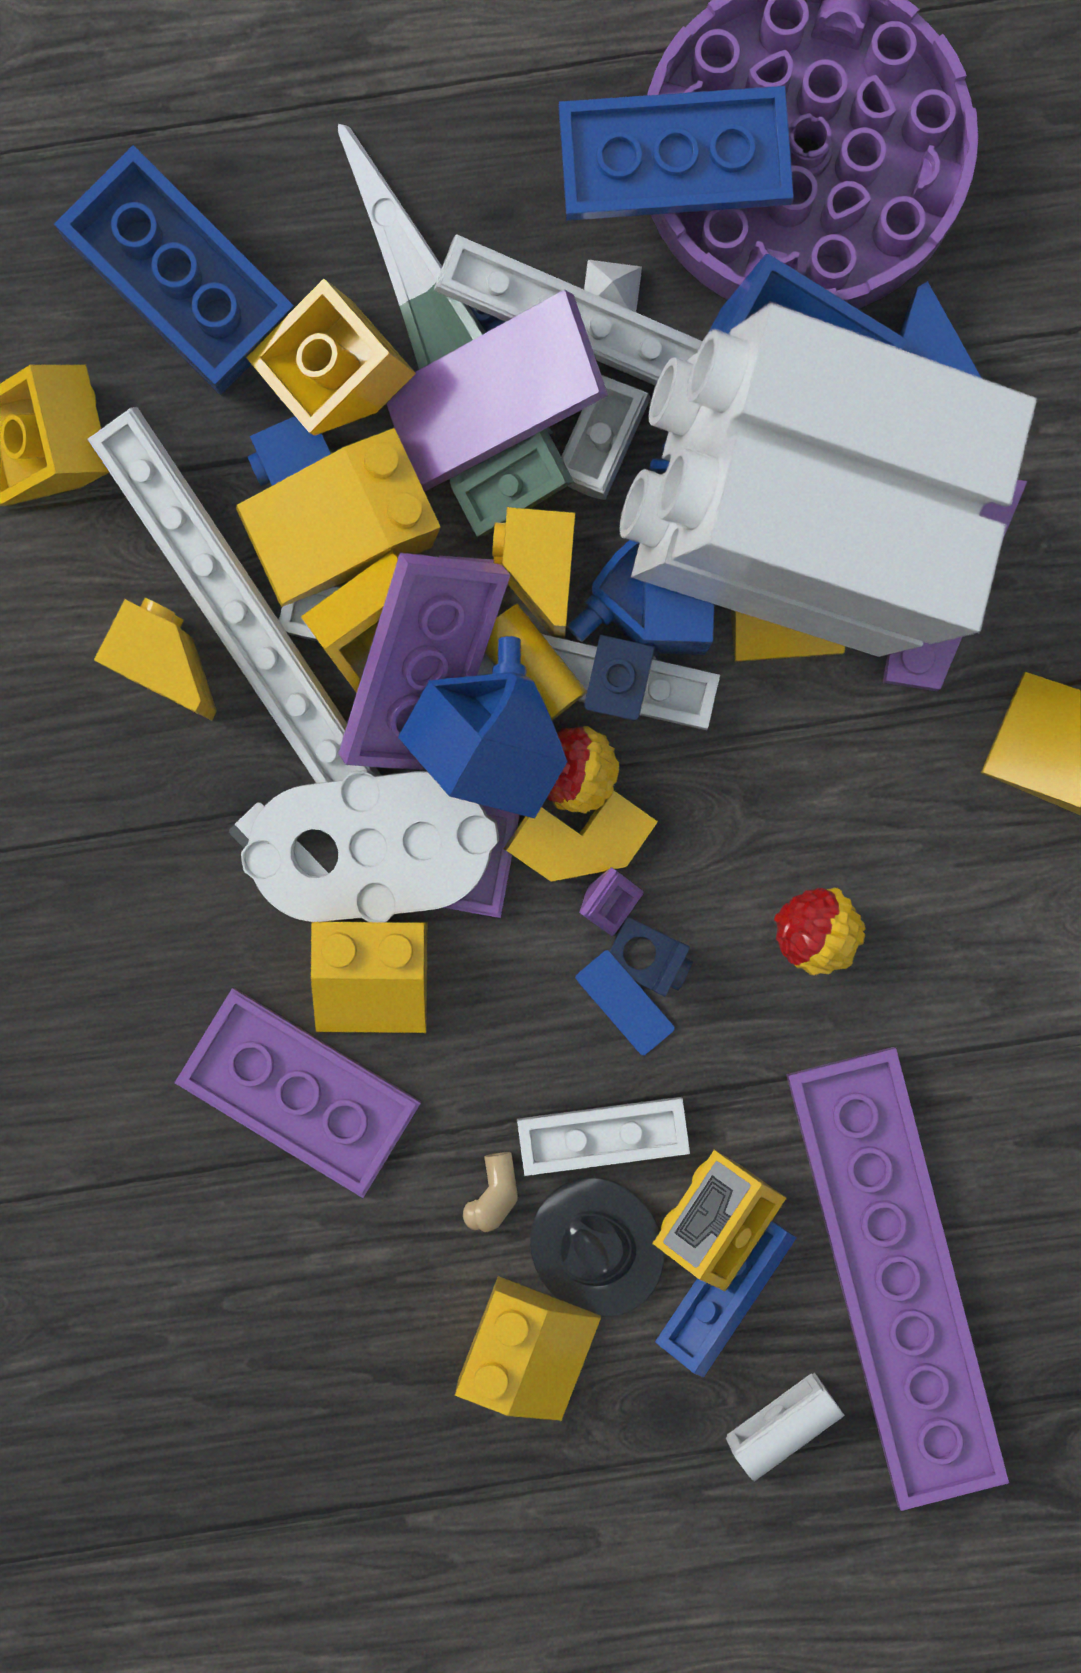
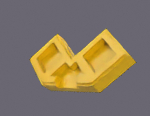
M613 791L611 797L605 800V804L594 811L580 833H577L541 807L535 818L525 816L503 849L552 882L604 872L611 867L613 869L627 867L658 821Z

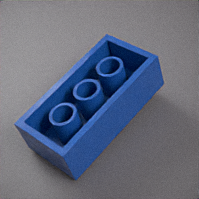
M134 145L54 223L62 238L219 395L251 365L246 357L294 309V305Z

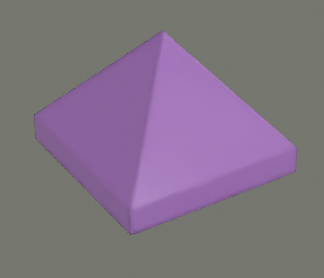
M611 867L587 887L579 913L613 937L644 891Z

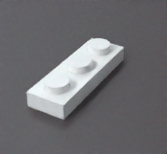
M682 1097L517 1119L524 1176L690 1154Z

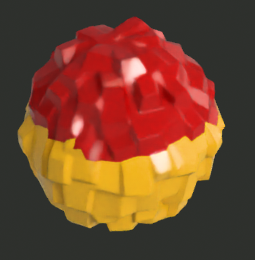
M589 726L561 728L557 735L567 759V764L547 799L552 801L554 806L560 810L582 813L597 810L605 804L606 799L611 797L614 791L613 785L617 781L619 762L614 754L615 748L609 746L606 735L596 732Z
M838 888L806 890L803 894L793 897L789 903H786L774 918L778 928L776 940L782 954L796 968H802L813 976L820 973L830 974L834 970L847 969L853 964V957L858 946L864 943L865 933L863 931L866 928L861 920V915L856 912L851 899L844 897L842 891Z

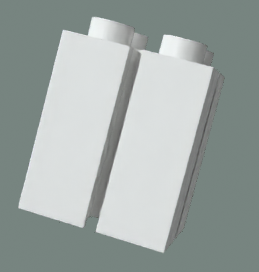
M770 303L730 331V335L715 329L710 331L695 355L687 359V361L673 357L662 370L650 404L649 423L651 426L669 431L662 459L668 460L670 463L667 471L662 475L646 469L641 470L628 492L620 521V535L623 538L640 543L631 578L878 657L921 647L923 642L933 644L979 633L1006 526L1005 524L979 516L982 507L991 502L1004 507L1011 505L1037 398Z

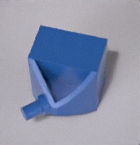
M629 540L614 554L593 582L592 595L584 601L587 607L567 625L571 633L579 641L583 642L602 623L608 626L613 621L629 641L654 646L659 654L705 655L713 643L714 604L631 578L640 543Z
M505 636L498 639V664L493 666L492 674L429 680L398 736L401 742L449 797L531 818L536 817L567 764L561 742L535 683L530 677L526 676V666L521 664V639L513 636Z

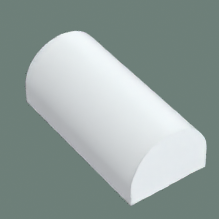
M601 375L608 396L582 409L561 458L574 481L568 487L590 497L605 500L650 401V396L647 392Z
M811 1373L727 1434L726 1440L736 1460L755 1482L845 1415L817 1375Z

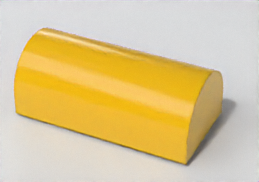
M518 604L512 606L496 618L485 654L496 665L498 664V639L505 636L520 638L521 664L526 666V676L530 677L535 683L552 721L587 694L585 687Z

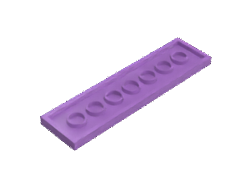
M891 1047L786 1074L899 1509L903 1511L1008 1484L1009 1481L897 1049Z

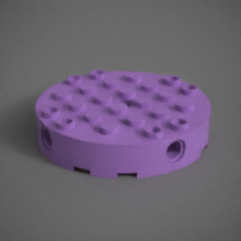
M711 0L705 10L696 16L686 27L683 26L676 34L655 70L648 95L785 86L794 197L791 205L651 215L662 239L672 254L703 285L718 295L729 299L763 256L770 254L859 309L887 296L902 286L932 257L955 221L971 185L977 159L978 124L976 108L972 106L971 97L965 82L967 75L956 52L944 34L939 36L929 23L918 15L919 9L910 1ZM808 138L814 141L819 146V149L803 153V149L796 144L795 139Z

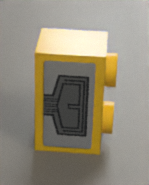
M714 1150L708 1160L702 1163L695 1171L691 1186L677 1207L666 1215L662 1222L661 1231L652 1244L699 1280L726 1291L786 1200V1197L740 1164Z

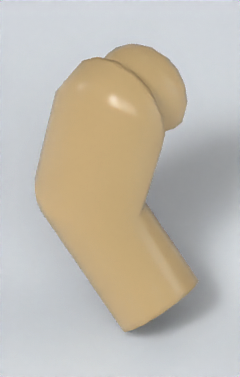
M500 1152L484 1156L489 1187L478 1200L468 1202L464 1207L463 1219L470 1229L489 1232L498 1228L516 1204L518 1194L511 1152Z

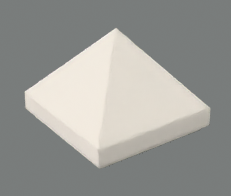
M588 260L584 290L636 312L642 267Z

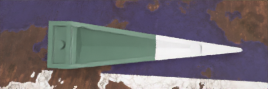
M338 124V133L377 237L420 370L485 334L486 331L468 305L434 291L442 265L351 128ZM549 427L449 479L451 488L477 537L486 536L493 532L495 522L506 523L507 507L531 509L574 482L550 436L553 432Z

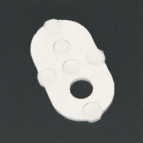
M369 770L351 772L343 780L297 786L274 797L265 805L255 819L248 844L241 852L244 872L254 879L262 895L275 908L288 916L310 922L363 918L367 922H387L394 914L439 909L449 906L466 896L483 877L490 861L492 849L499 842V831L497 822L486 814L482 805L449 797L427 771L376 776ZM310 829L321 830L329 834L336 842L338 862L334 870L328 875L321 877L311 876L303 872L296 864L294 844L304 831Z

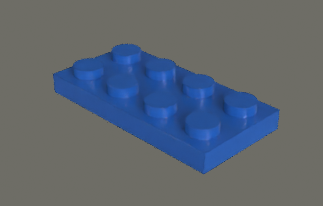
M785 86L559 102L566 221L792 204L794 197Z

